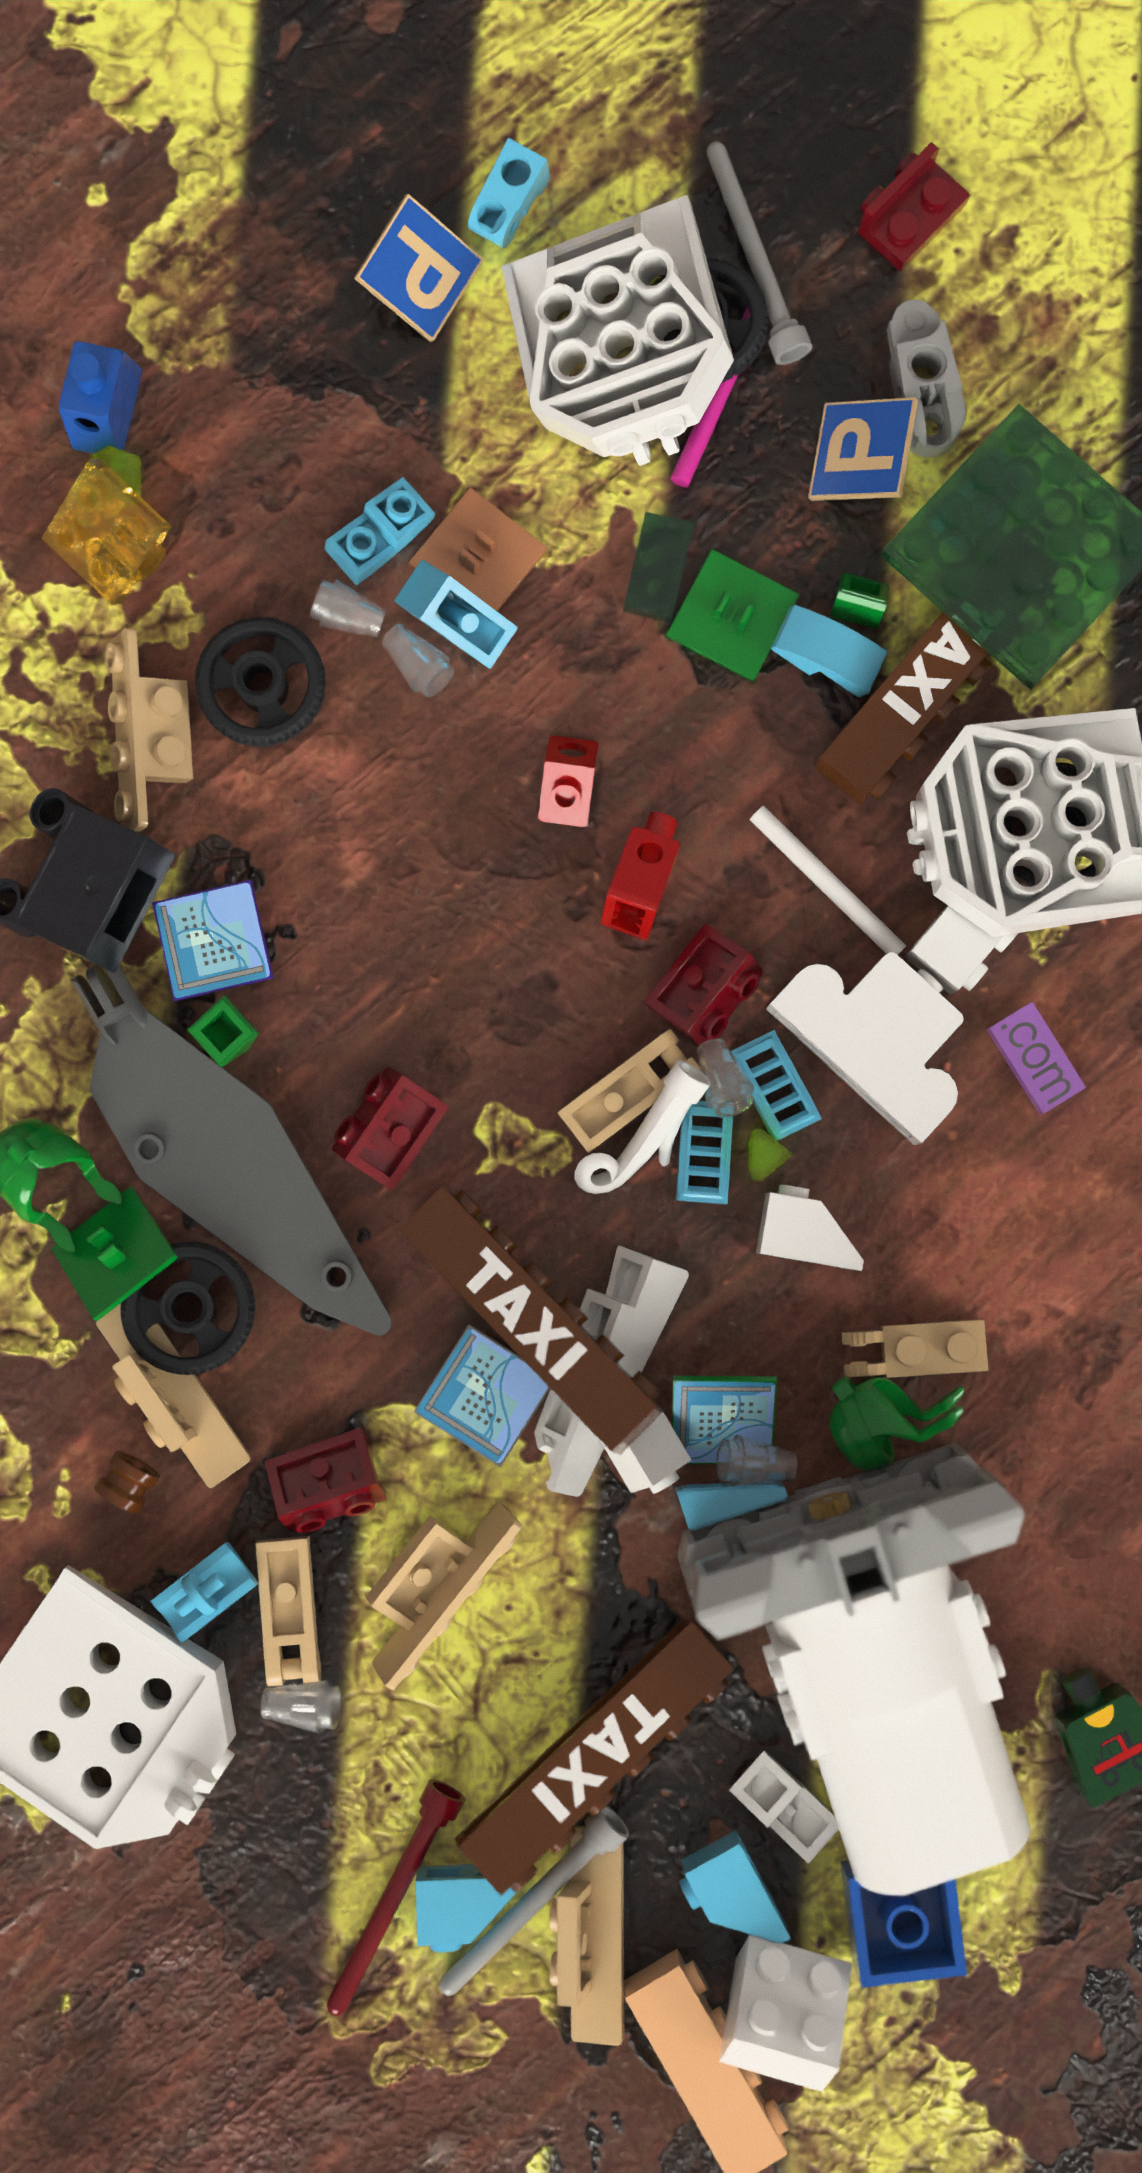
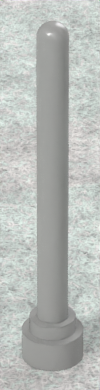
M712 142L707 148V157L755 282L761 289L765 299L767 313L773 326L770 330L771 338L768 342L775 362L779 365L795 362L811 351L812 343L805 326L799 325L796 319H791L726 148L721 142Z
M605 1806L596 1815L592 1816L590 1814L584 1821L586 1827L581 1831L582 1838L441 1978L439 1987L443 1994L447 1996L456 1994L596 1854L603 1855L606 1851L614 1852L629 1837V1831L625 1823L611 1808Z

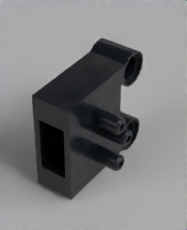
M57 788L46 789L38 794L32 802L30 820L34 827L55 840L30 888L21 885L13 879H0V925L23 937L29 938L37 935L115 973L176 855L149 837L94 813L90 808Z

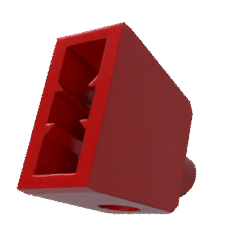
M653 811L649 813L644 829L632 827L606 896L601 925L646 941L648 940L681 845L677 840L672 839L678 824L675 818L662 812Z

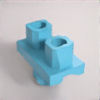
M226 1542L156 1596L151 1602L168 1621L180 1643H183L259 1583L230 1543Z

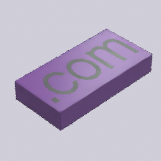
M1033 1002L986 1029L1039 1115L1046 1113L1086 1088Z

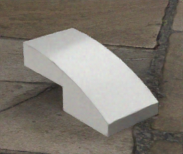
M765 1750L729 1790L767 1828L770 1826L808 1864L839 1830L834 1812Z

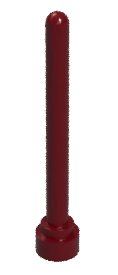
M430 1779L419 1799L422 1805L419 1814L422 1817L327 2001V2009L334 2016L342 2015L346 2011L439 1828L446 1827L449 1821L456 1820L465 1802V1797L458 1790L442 1781Z

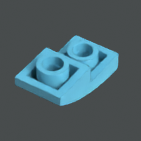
M402 477L365 503L364 513L325 541L324 550L357 586L411 542L434 519L435 512Z
M797 605L789 608L771 646V650L806 674L812 675L820 671L858 698L869 694L888 652L856 631L826 616Z

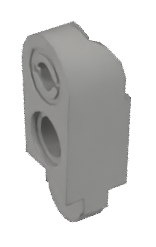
M908 300L895 310L893 318L889 321L887 327L891 354L889 368L894 399L910 397L918 399L910 451L924 458H935L945 454L954 446L966 419V405L945 320L942 319L940 321L939 313L934 312L928 303L921 300ZM917 366L928 368L934 377L930 379L920 378L913 372L912 368ZM926 420L935 421L939 425V432L936 435L927 436Z

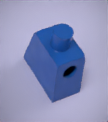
M75 341L73 344L59 401V412L74 450L122 460L143 372L141 367L126 352L81 341ZM90 422L96 423L98 428H90Z

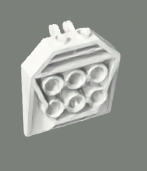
M688 195L501 266L531 408L544 427L603 457L609 455L623 456L633 452L639 466L651 461L648 441L653 439H661L663 448L668 455L679 452L677 436L684 433L687 427L700 422L734 361ZM659 275H666L659 284L649 286L653 278ZM611 293H618L613 301L602 304L606 296ZM571 310L567 318L555 322L559 314ZM681 329L680 334L670 341H663L668 332ZM633 347L628 356L616 359L617 354L622 349ZM586 364L581 373L569 377L574 367Z
M1135 708L965 725L923 783L916 795V801H911L910 804L913 828L907 832L908 841L913 845L925 846V850L920 851L919 859L914 860L912 863L914 874L922 875L924 882L931 881L933 895L992 937L1141 914L1142 741ZM1066 758L1071 760L1077 769V776L1073 777L1062 774L1057 769L1056 759ZM998 767L1010 769L1015 774L1017 785L1005 786L1001 784L995 777L994 769ZM1075 807L1080 809L1086 817V826L1077 827L1071 824L1065 815V808ZM1008 816L1019 818L1025 825L1026 835L1014 836L1010 834L1004 826V818ZM1084 856L1090 859L1096 868L1095 877L1081 875L1076 869L1075 857ZM1025 866L1029 868L1035 876V886L1025 887L1020 885L1014 878L1013 867Z
M69 1565L65 1567L56 1583L0 1663V1783L94 1849L168 1835L178 1820L188 1825L206 1798L199 1792L210 1793L235 1755L234 1752L227 1748L236 1735V1728L224 1661L189 1639L180 1643L170 1627ZM108 1642L118 1649L120 1653L119 1665H108L101 1660L98 1653L100 1643ZM161 1678L165 1680L172 1690L171 1699L167 1701L156 1699L149 1690L150 1679ZM79 1686L89 1694V1708L81 1709L71 1702L69 1697L70 1687ZM130 1722L135 1724L142 1734L141 1743L131 1744L126 1742L120 1734V1723ZM42 1730L51 1731L58 1737L60 1741L59 1752H50L41 1745L40 1732ZM93 1766L105 1768L110 1773L112 1785L110 1787L96 1785L91 1779L90 1768Z

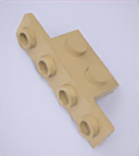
M125 628L111 639L105 652L106 669L109 673H112L113 692L110 694L108 701V715L110 721L115 722L116 741L113 743L111 750V764L113 770L118 772L119 791H117L114 799V814L116 820L121 821V825L140 832L148 826L146 781L187 783L193 779L188 685L186 680L139 677L136 629Z
M120 1303L96 1322L97 1327L120 1359L119 1362L112 1366L119 1376L114 1380L118 1391L130 1405L137 1402L148 1418L143 1423L144 1427L157 1446L162 1448L166 1445L171 1453L181 1448L207 1487H215L251 1461L250 1453L196 1375H179L165 1372L152 1366L137 1354L125 1335L121 1321ZM160 1323L153 1325L145 1333L151 1342L162 1351L174 1356L183 1357Z
M498 1502L467 1541L432 1516H429L367 1594L366 1599L373 1608L400 1625L372 1662L383 1684L391 1690H394L403 1678L413 1673L421 1655L436 1637L442 1635L447 1630L454 1613L468 1596L474 1594L480 1588L484 1575L499 1556L505 1554L514 1544L522 1524L508 1507L501 1502Z
M586 1826L574 1827L576 1834L571 1839V1848L582 1838L581 1831ZM624 1842L614 1852L606 1851L603 1855L596 1854L571 1879L569 1884L557 1895V1898L553 1899L550 1908L551 1931L557 1932V1952L553 1953L550 1962V1983L553 1986H557V2005L571 2007V2038L575 2042L619 2046L624 2040Z

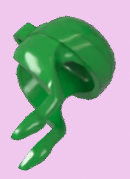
M29 1117L18 1120L0 1133V1196L22 1220L46 1228L59 1247L75 1252V1246L68 1229L50 1214L39 1210L31 1204L38 1177V1168H48L74 1161L99 1197L121 1205L122 1196L115 1185L100 1176L90 1152L64 1130L42 1119Z
M845 1375L832 1385V1389L840 1401L829 1414V1430L836 1446L853 1466L863 1471L880 1470L895 1459L894 1447L890 1436L914 1442H925L939 1432L950 1429L963 1413L961 1405L954 1409L952 1408L963 1396L964 1389L963 1386L957 1387L939 1401L923 1410L897 1384L885 1377L870 1378L859 1385H855ZM946 1412L922 1430H918L903 1416L906 1415L918 1421L926 1422Z

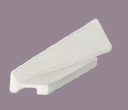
M618 1245L606 1295L587 1289L580 1310L588 1317V1320L582 1326L595 1339L603 1333L625 1355L618 1363L632 1377L638 1371L642 1373L688 1279V1271ZM550 1388L534 1431L537 1447L539 1450L547 1453L551 1467L550 1478L546 1481L547 1489L552 1492L578 1497L583 1493L604 1450V1446L597 1436Z

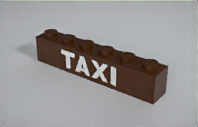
M1013 529L820 756L815 769L860 806L870 794L878 800L897 778L890 770L900 758L904 757L910 762L929 740L922 733L933 719L942 725L961 702L954 694L965 681L974 687L993 663L986 657L997 644L1006 649L1025 625L1018 620L1019 617L1029 606L1037 612L1055 591L1056 587L1050 583V580L1060 567Z
M441 1186L398 1230L611 1452L621 1455L664 1411L655 1401L661 1392L640 1371L632 1377L618 1363L625 1355L603 1333L595 1339L582 1326L588 1320V1317L568 1297L559 1302L547 1290L553 1283L552 1280L533 1261L524 1266L512 1254L518 1247L516 1243L499 1226L495 1225L489 1230L477 1218L483 1210L467 1193L461 1189L455 1196L448 1189Z
M682 1619L454 1838L457 1846L500 1896L509 1888L513 1892L520 1890L535 1875L537 1868L534 1864L549 1849L555 1854L565 1847L576 1834L573 1826L587 1812L592 1816L599 1813L613 1799L615 1792L612 1788L626 1774L633 1778L651 1762L653 1755L650 1750L664 1737L668 1741L674 1739L689 1725L691 1718L688 1716V1713L702 1700L706 1704L712 1702L726 1689L729 1682L725 1677L734 1668L692 1621Z

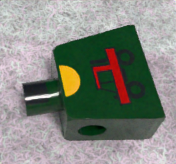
M1082 1668L1070 1673L1062 1680L1073 1704L1057 1712L1054 1715V1720L1076 1788L1081 1797L1092 1808H1095L1142 1783V1708L1133 1696L1119 1683H1113L1100 1689L1091 1669Z

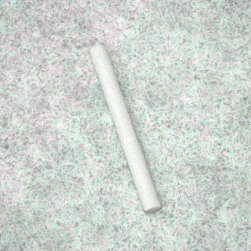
M764 805L750 818V821L886 954L894 952L898 955L906 947Z

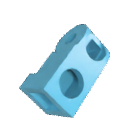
M508 137L475 201L469 217L468 228L503 249L506 248L514 238L523 216L527 215L537 195H542L551 179L547 159Z

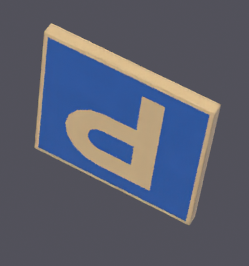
M406 194L354 279L428 341L433 342L484 259L412 196Z
M910 397L825 403L808 498L813 501L902 497L918 399Z

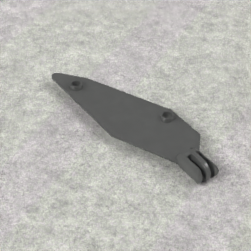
M95 964L86 970L87 980L79 974L70 979L100 1032L90 1092L139 1179L312 1309L372 1334H386L391 1329L392 1318L272 1105L146 1010L120 964L115 973L109 970L105 972L100 966ZM333 1267H340L345 1271L346 1281L344 1284H337L332 1280L331 1269Z

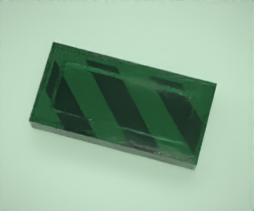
M645 512L623 612L672 622L694 522Z

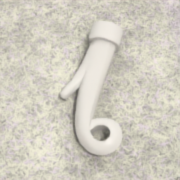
M677 1060L663 1080L664 1088L619 1158L615 1160L610 1155L604 1153H592L585 1156L579 1161L575 1169L574 1179L577 1186L585 1192L592 1194L610 1192L629 1180L651 1158L658 1147L659 1163L662 1166H667L670 1162L674 1139L685 1114L692 1104L698 1103L711 1085L708 1077L693 1065ZM599 1168L606 1169V1171L601 1174L592 1175L593 1172Z

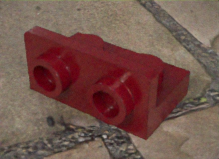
M933 142L920 154L916 151L909 153L896 169L894 174L896 178L886 188H883L881 185L877 186L861 206V211L864 213L858 233L900 272L968 204L971 196L969 192L935 162L939 148Z
M705 923L643 1002L651 1011L686 1034L694 1045L704 1049L711 1040H715L723 1033L728 1024V1018L741 1001L747 1000L756 991L763 970L750 952Z
M388 1066L383 1073L376 1074L369 1081L363 1093L364 1101L354 1116L349 1115L339 1125L335 1133L334 1139L336 1142L332 1150L344 1160L393 1191L449 1109V1106Z
M362 1427L264 1461L277 1516L290 1532L309 1533L319 1530L326 1525L327 1520L345 1514L348 1516H358L368 1513L375 1508L376 1503L387 1499L385 1489L378 1480L368 1439Z

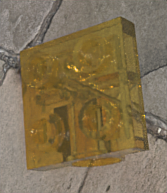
M101 459L88 460L41 539L113 606L124 603L136 582L145 580L162 563L166 549L161 543L172 526Z

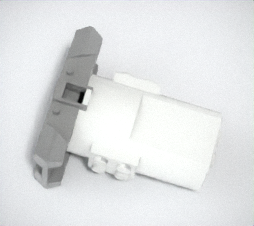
M955 1442L890 1463L880 1470L866 1471L844 1479L840 1476L794 1491L795 1495L787 1497L785 1501L694 1531L692 1529L682 1531L677 1557L698 1621L718 1639L773 1622V1624L766 1626L771 1643L761 1647L770 1675L773 1677L778 1694H780L777 1695L794 1745L804 1742L811 1760L817 1759L853 1875L861 1886L877 1893L906 1895L1009 1861L1018 1854L1029 1838L1030 1824L991 1702L1003 1698L998 1678L1006 1676L996 1646L994 1644L989 1645L986 1634L982 1629L989 1626L990 1622L980 1595H974L968 1580L960 1581L949 1567V1564L1016 1543L1024 1519L1023 1509L984 1467L981 1468Z

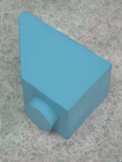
M421 559L394 600L399 606L489 669H491L518 629L516 625L452 577Z
M737 1830L682 1859L686 1877L679 1880L680 1886L692 1909L695 1910L702 1906L709 1922L780 1944L791 1939L786 1922Z
M473 1864L420 1866L415 1880L417 1946H430V1949L435 1952H452L460 1949L461 1944H471L518 1891L513 1892L509 1888L500 1896Z

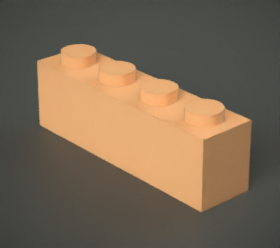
M675 1949L624 1980L625 2000L723 2172L758 2173L787 2155L783 2133L789 2130L788 2125L776 2102L772 2099L765 2103L756 2087L762 2083L759 2073L719 2062L726 2015L720 2006L714 2010L711 2009L703 1995L709 1988L695 1961L692 1960L686 1964L678 1949Z

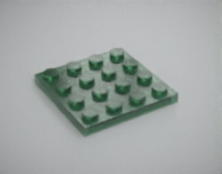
M1018 404L886 545L880 556L1031 690L1142 570V512L1024 407Z

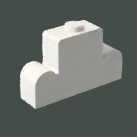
M889 952L882 957L848 995L843 993L842 978L836 970L822 964L807 966L795 976L766 1010L913 1145L922 1143L952 1111L958 1096L956 1083L949 1074L940 1069H926L924 1065L962 1024L963 1015L940 994L943 987L931 974L923 969L916 972L894 952Z

